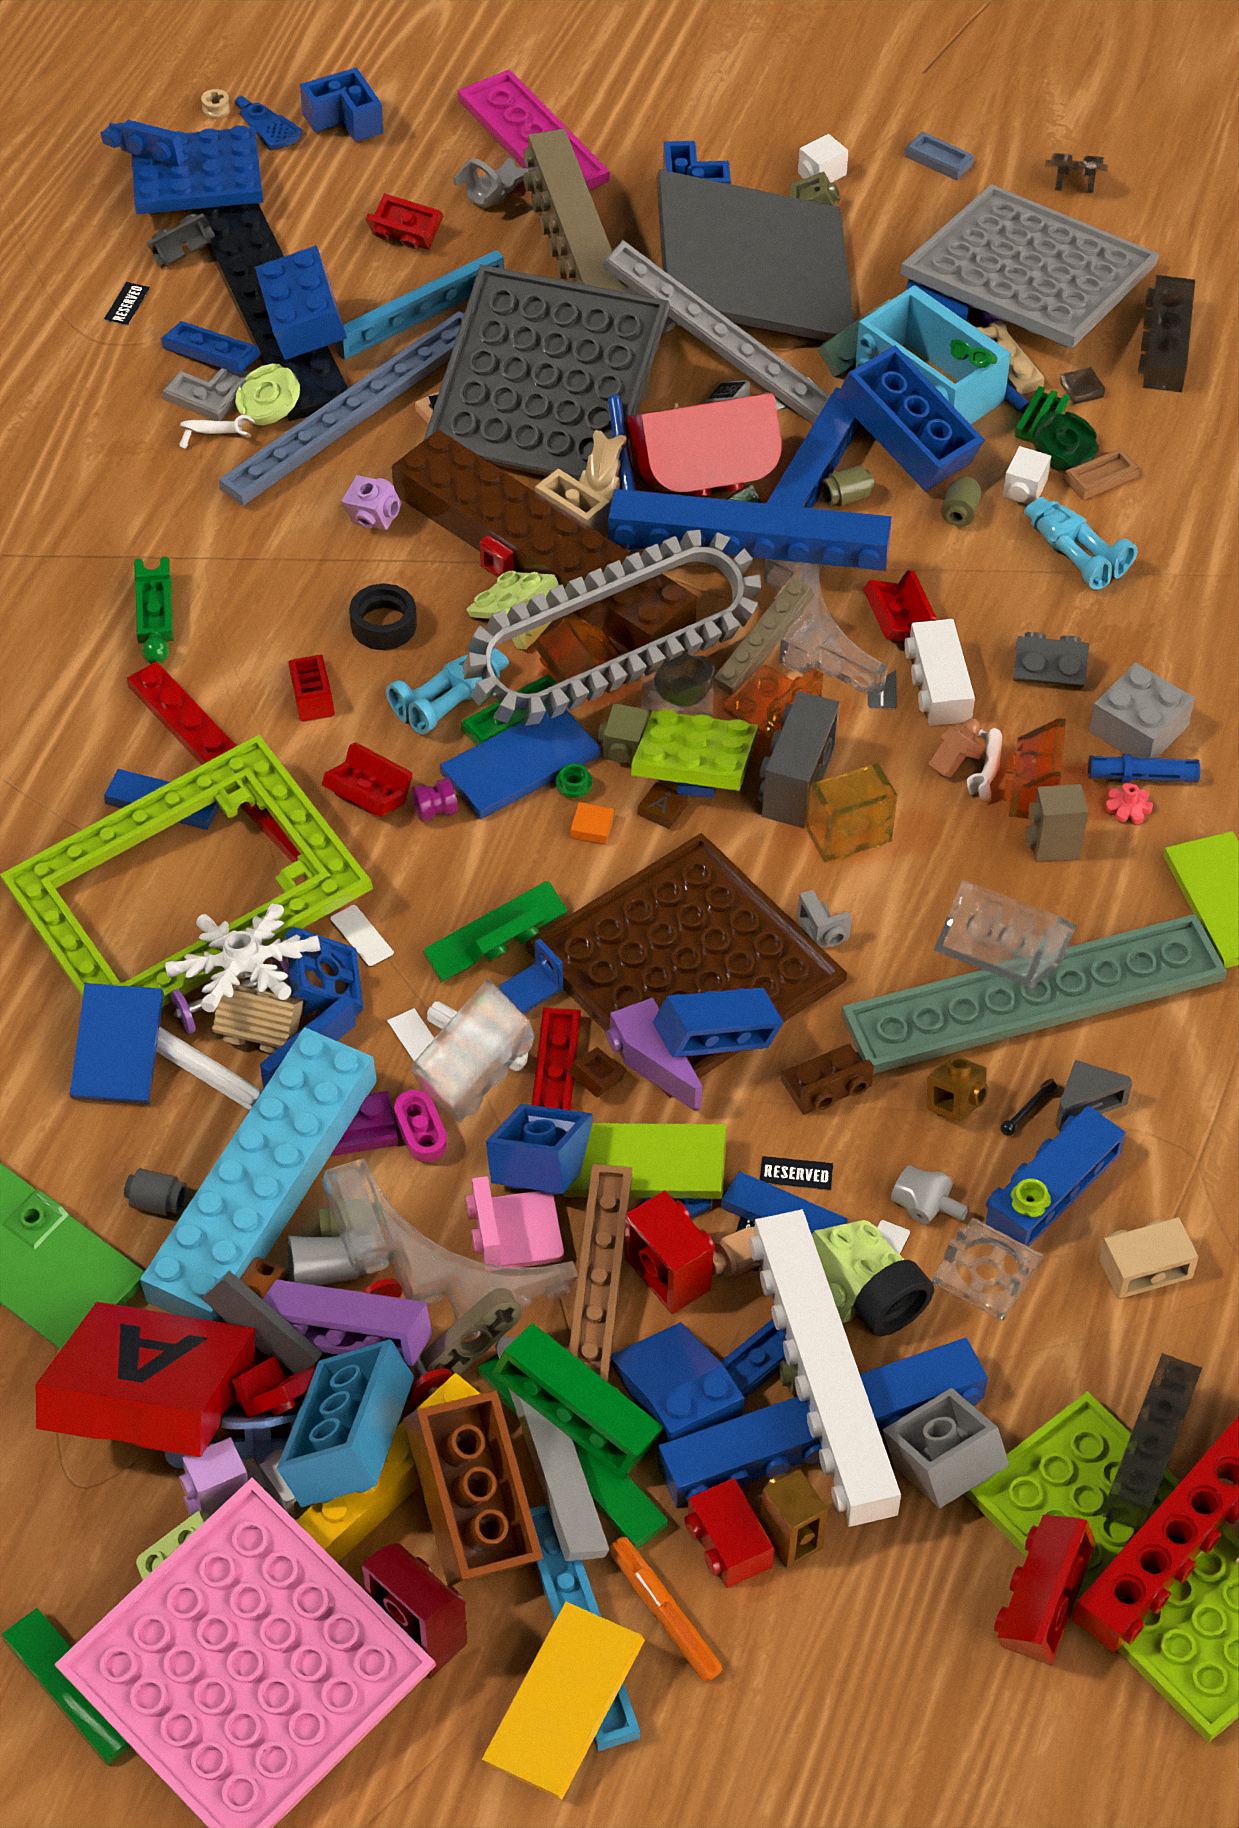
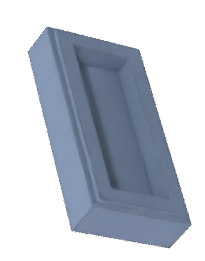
M921 132L905 148V157L955 180H958L974 164V155L925 132Z

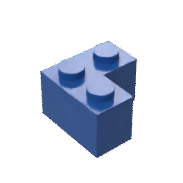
M357 67L300 84L302 114L314 132L343 124L355 142L383 133L382 103Z
M695 141L664 142V171L731 184L729 161H697Z

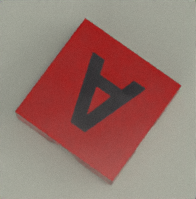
M96 1302L35 1384L36 1429L92 1439L123 1441L144 1448L201 1457L219 1429L224 1412L237 1400L232 1379L255 1365V1328Z

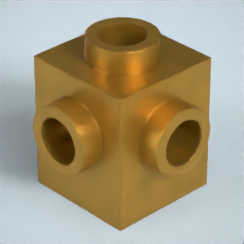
M953 1055L927 1076V1109L961 1122L977 1107L982 1106L987 1099L989 1091L988 1085H986L987 1068L970 1062L966 1058Z

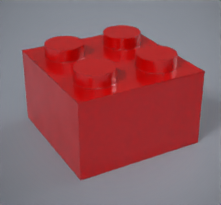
M664 1190L625 1214L624 1257L671 1315L711 1291L715 1245L710 1235L704 1229L699 1230L694 1225L687 1208L679 1200L675 1202L667 1191Z

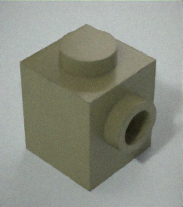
M613 703L608 722H601L598 733V743L603 744V759L612 760L617 763L632 764L648 723L649 710Z

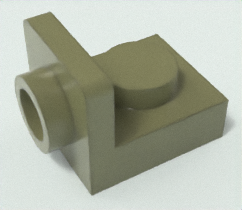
M825 172L789 184L790 197L837 206V201L841 199L837 184L835 182L830 183Z

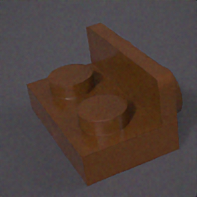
M849 1043L782 1071L781 1081L802 1114L805 1115L814 1110H824L835 1101L847 1096L862 1094L872 1086L874 1065L870 1059L862 1062Z

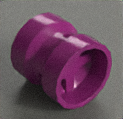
M449 778L438 780L434 787H427L424 784L412 787L415 809L421 822L433 820L435 815L439 813L445 816L458 813L456 795Z

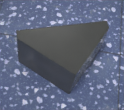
M1075 1060L1059 1104L1055 1123L1056 1127L1060 1130L1070 1115L1075 1114L1078 1116L1088 1105L1100 1114L1127 1105L1133 1083L1129 1076Z

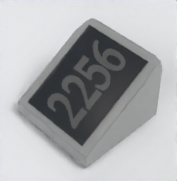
M750 381L721 382L704 403L750 396Z

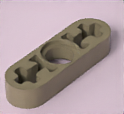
M505 1288L495 1289L486 1294L422 1353L420 1359L424 1364L426 1372L436 1369H448L452 1374L457 1373L458 1375L464 1372L521 1319L522 1309L515 1294ZM470 1332H481L480 1335L471 1342L461 1341L462 1338Z

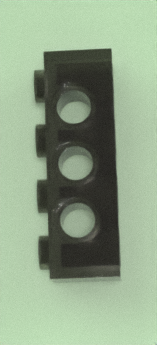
M1156 275L1154 288L1148 287L1145 307H1150L1151 310H1145L1143 329H1149V332L1143 331L1140 351H1145L1146 354L1140 355L1138 373L1144 374L1143 388L1182 393L1188 362L1195 279Z
M1164 1353L1161 1354L1110 1489L1103 1517L1137 1530L1149 1519L1194 1397L1202 1367Z

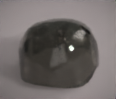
M687 654L680 655L662 665L654 677L655 688L662 699L669 704L679 707L691 706L701 702L709 693L713 683L712 667L709 660L705 656H691Z

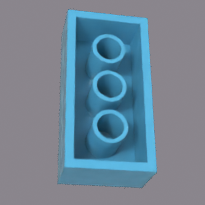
M391 1339L318 1362L276 1468L301 1507L318 1502L327 1503L336 1497L353 1492H365L377 1485L414 1380L412 1372Z

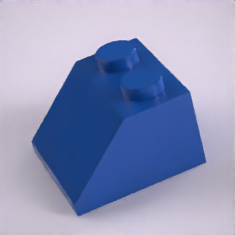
M520 1104L486 1140L491 1183L507 1185L512 1189L527 1188L541 1190L546 1194H563L580 1175L593 1122L592 1113Z

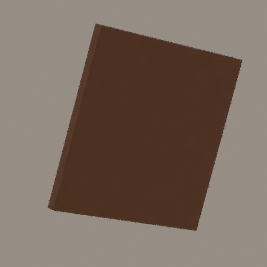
M702 833L526 942V951L534 959L535 941L541 939L563 962V989L605 1032L610 1030V1013L650 998L654 999L660 1010L666 997L674 994L718 992L740 988H764L783 1022H785L844 983L847 978V972ZM545 956L546 962L548 963V965L550 966V968L553 970V967H552L550 961H549V960L547 959V957ZM740 1051L686 1056L699 1079ZM661 1089L669 1098L672 1097V1095Z

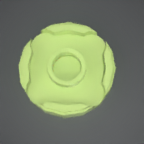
M280 364L264 365L247 375L245 378L246 383L242 388L239 386L236 392L235 404L241 415H248L255 420V425L272 424L285 417L294 408L299 398L300 384L289 368H283Z

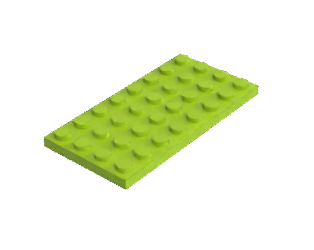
M1087 1391L1007 1453L1009 1466L970 1489L964 1495L1026 1558L1029 1551L1025 1550L1028 1533L1033 1525L1039 1526L1042 1515L1076 1517L1087 1520L1097 1544L1074 1604V1607H1076L1079 1598L1181 1481ZM1194 1507L1201 1514H1210L1202 1507ZM1225 1524L1219 1530L1222 1535L1215 1547L1208 1554L1201 1551L1193 1560L1197 1564L1183 1584L1175 1581L1168 1591L1171 1592V1596L1164 1607L1157 1614L1150 1611L1142 1620L1145 1626L1136 1640L1130 1645L1124 1641L1117 1649L1208 1743L1239 1718V1563L1236 1562L1239 1557V1538ZM1169 1536V1537H1168V1538H1169L1172 1542H1174V1543H1177V1544H1184V1543H1185V1542H1184L1181 1538H1179V1537H1176V1536ZM1142 1566L1149 1573H1160L1153 1566ZM1116 1596L1117 1599L1122 1603H1134V1601L1127 1596Z

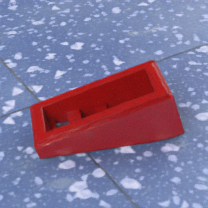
M323 655L288 661L300 721L305 722L332 717L335 711Z

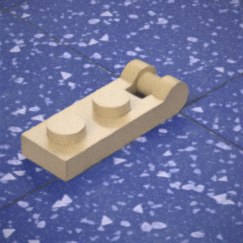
M1002 320L991 322L987 328L977 327L979 331L1011 352L1007 383L1021 395L1035 391L1039 386L1044 387L1045 377L1009 335L1007 327Z

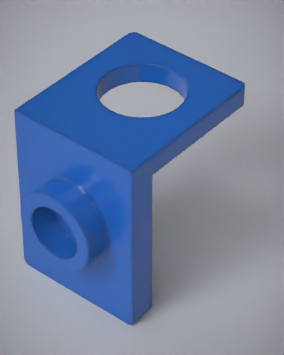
M541 939L535 941V964L499 985V991L522 1015L563 990V962ZM545 956H546L547 959L550 961V963H551V965H552V967H553V970L550 968V966H549L548 963L546 962Z

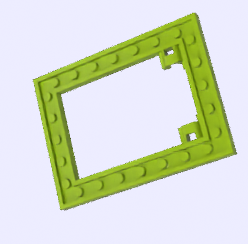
M259 734L0 874L3 884L82 999L85 983L160 988L164 992L162 1007L172 1002L171 991L179 989L185 995L210 981L213 975L225 970L223 967H217L209 974H205L204 970L191 978L185 977L186 972L177 976H167L165 962L185 961L184 956L186 954L204 957V952H209L212 955H217L223 950L209 947V944L212 942L199 940L121 984L56 890L59 886L215 801L228 818L237 815L238 807L244 802H248L251 807L257 805L260 810L266 808L301 854L297 856L298 861L283 868L279 875L275 877L276 883L284 893L229 923V933L233 930L238 932L246 931V928L254 929L252 922L254 916L263 919L271 903L282 905L284 912L277 920L283 921L284 924L272 932L275 934L273 938L261 943L264 946H269L277 939H285L286 933L292 927L303 929L373 889L371 879ZM299 876H303L307 881L297 886L294 880Z

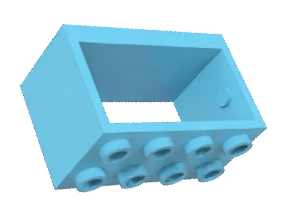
M912 286L859 321L855 368L896 345L970 424L1004 402L1011 352L917 286ZM959 339L968 343L972 348L977 347L988 350L998 358L997 362L985 368H979L970 363L969 357L965 360L956 359L951 355L950 343L952 340ZM906 344L957 380L958 383H953L902 345Z

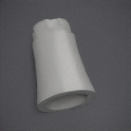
M355 1235L337 1237L288 1236L287 1247L291 1282L319 1286L340 1281L358 1280L359 1276L375 1274L374 1247L371 1236L356 1238Z

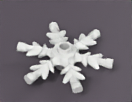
M271 903L263 919L254 916L252 921L254 929L246 928V931L236 932V930H233L229 933L228 922L224 921L220 926H217L212 918L207 914H203L198 917L196 925L207 933H202L199 939L205 942H212L209 944V947L223 949L222 952L217 955L204 952V957L186 954L184 956L185 961L165 962L168 977L186 972L185 977L191 978L204 970L205 974H209L215 968L223 967L225 970L213 975L211 980L214 981L202 989V992L210 993L201 1001V1007L207 1012H213L216 1009L223 995L232 998V985H240L237 976L240 978L250 977V983L258 980L257 988L259 992H264L269 987L279 999L284 1000L291 994V988L282 982L288 977V974L275 971L277 969L276 965L263 964L264 961L269 958L282 961V956L300 959L302 957L300 952L320 951L318 936H312L305 940H300V936L295 935L283 942L277 939L269 946L262 945V942L273 938L275 934L272 932L284 924L283 921L277 920L284 912L283 906Z

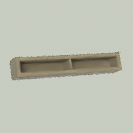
M793 576L714 678L718 688L733 697L739 694L814 598L812 588Z

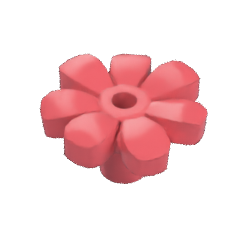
M1125 783L1122 786V791L1116 788L1109 791L1105 808L1108 814H1116V820L1124 823L1130 817L1131 822L1137 825L1143 823L1144 814L1148 815L1152 812L1153 803L1148 801L1149 794L1147 791L1139 790V787L1135 784Z

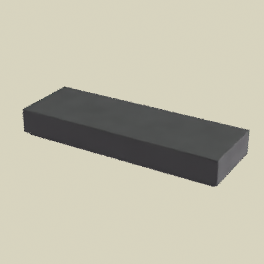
M230 1270L202 1297V1300L229 1324L255 1328V1346L268 1358L275 1356L282 1370L289 1376L310 1368L323 1353Z

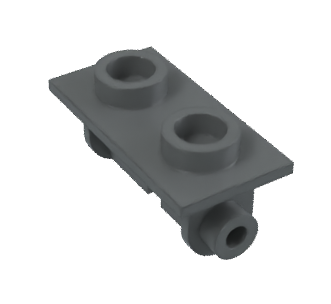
M203 213L200 215L191 214L180 221L181 225L171 230L163 229L152 236V240L146 243L153 252L159 267L164 264L167 267L185 257L186 254L181 247L184 243H187L192 253L212 243L211 239L216 236Z

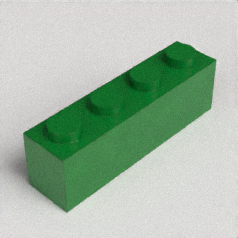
M533 1323L503 1351L491 1374L621 1479H624L650 1451L664 1427L653 1419L649 1413L643 1411L616 1387L605 1381L582 1360L576 1358L549 1334Z

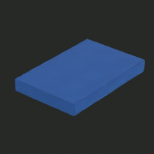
M85 983L69 1094L72 1099L137 1104L150 1103L164 997L162 989Z

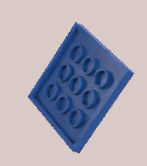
M235 126L232 129L223 130L209 128L192 133L177 131L179 132L185 161L180 166L132 154L136 214L263 202L255 127Z

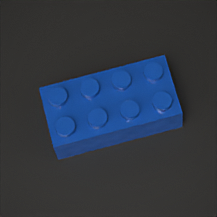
M896 345L850 371L836 396L925 492L971 464L985 440Z

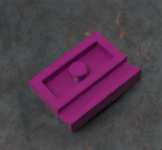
M388 1091L369 1094L365 1098L359 1111L330 1156L398 1145Z

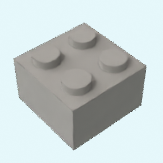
M1135 662L1094 703L1089 732L1121 752L1131 754V757L1158 758L1189 726L1195 697Z
M953 1388L948 1389L882 1430L894 1468L939 1509L1009 1466L998 1427Z

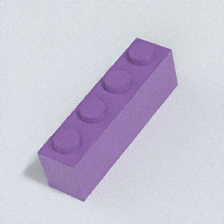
M277 1279L263 1298L269 1306L319 1350L325 1353L340 1355L391 1339L407 1366L413 1367L432 1336L427 1302Z

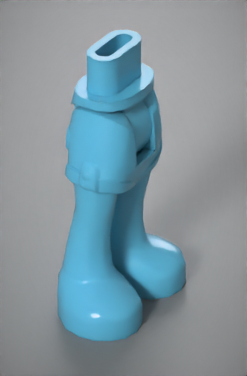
M1040 497L1030 503L1024 510V514L1031 519L1032 527L1040 532L1055 551H1061L1081 571L1085 584L1094 590L1107 586L1111 576L1115 579L1120 578L1129 569L1137 556L1138 547L1132 541L1123 538L1113 546L1107 544L1090 528L1087 520L1082 515L1060 505L1057 501L1049 502L1044 497ZM1077 542H1080V543H1081L1082 545H1084L1095 557H1091L1090 555H1088V554H1087L1083 549H1081L1076 543H1077Z
M494 648L491 652V666L497 678L500 677V671L509 666V661L504 654ZM468 654L448 662L437 675L414 690L401 680L387 685L386 697L396 716L404 723L409 721L414 732L426 734L434 729L437 722L458 703L464 700H472L473 698L470 695L476 682L483 679L481 676L464 680L463 664ZM448 689H451V690H449L448 692H446L444 695H442L441 697H439V698H437L436 700L432 701V700L435 699L437 696H439L441 693L445 692V691L448 690Z

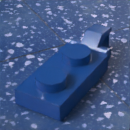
M127 120L125 123H110L100 133L103 144L113 148L120 146L122 151L130 154L148 157L176 166H180L185 161L179 132Z

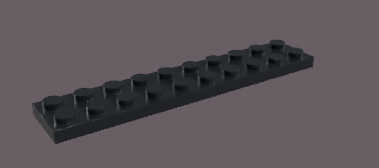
M251 203L191 209L192 214L200 215L203 213L216 236L211 239L212 243L208 244L207 247L253 345L258 346L259 358L263 366L280 364L283 368L287 367L294 373L300 384L299 398L294 408L286 415L288 420L293 421L308 417L346 391L348 387L328 345L287 360L283 357L272 330L255 267L282 258L284 255L259 204Z

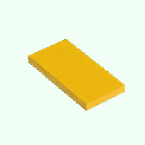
M565 1601L482 1758L483 1762L562 1800L645 1641L643 1636Z

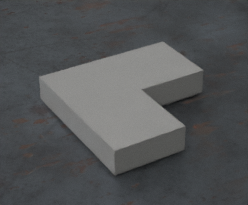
M221 368L209 382H206L180 371L162 391L163 399L214 421H221L235 405L236 392L239 386L242 388L246 383L245 378L250 372L243 370L239 374Z

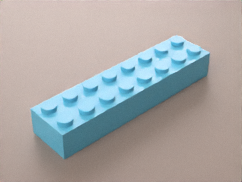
M304 1027L140 1278L147 1303L174 1315L223 1323V1317L205 1303L202 1297L229 1270L240 1279L254 1258H266L359 1111L361 1104L376 1084L377 1078L373 1056Z

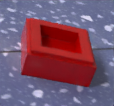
M487 535L480 541V565L496 577H499L505 572L514 571V552Z

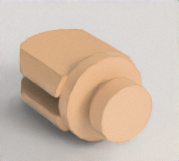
M747 1227L720 1238L718 1242L714 1243L712 1276H717L721 1273L727 1277L737 1276L761 1265L760 1260H753L749 1247V1237L754 1236V1228Z

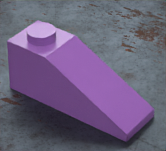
M650 998L610 1013V1030L606 1031V1036L614 1053L619 1051L627 1066L692 1110L700 1109L702 1104V1084L686 1056L672 1058L653 1024V1020L659 1011L654 999Z

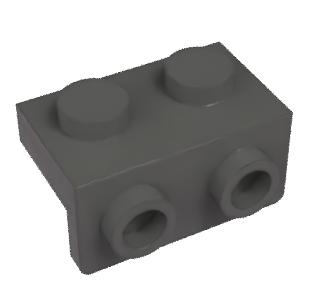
M1026 632L1024 637L1018 636L1015 647L1013 681L1074 687L1085 686L1089 643L1081 642V638L1076 636H1060V640L1046 639L1045 634L1038 632Z

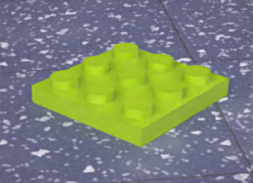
M652 710L632 761L631 776L740 791L758 738L759 725L749 724L740 719L728 721L713 719L711 716L703 714L691 716L677 714L672 710Z

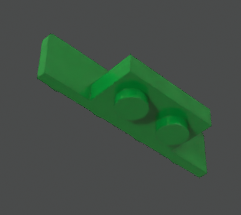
M545 881L427 946L423 950V954L442 983L485 958L488 962L496 960L508 952L507 946L516 941L520 945L528 942L539 934L537 929L561 917L568 911L549 881Z

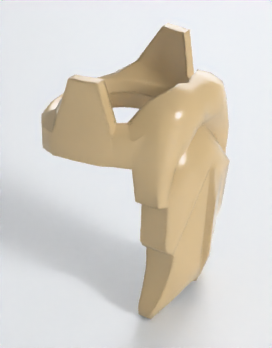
M596 430L593 434V451L588 456L586 470L582 471L579 482L609 500L611 505L615 489H620V478L617 477L621 466L619 456L627 442V437L619 435L608 439L602 431Z

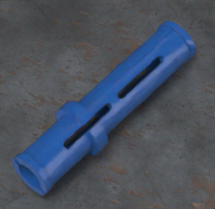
M1122 754L1121 757L1090 755L1088 759V778L1120 779L1122 783H1129L1130 780L1198 783L1200 779L1199 759L1131 757V754Z

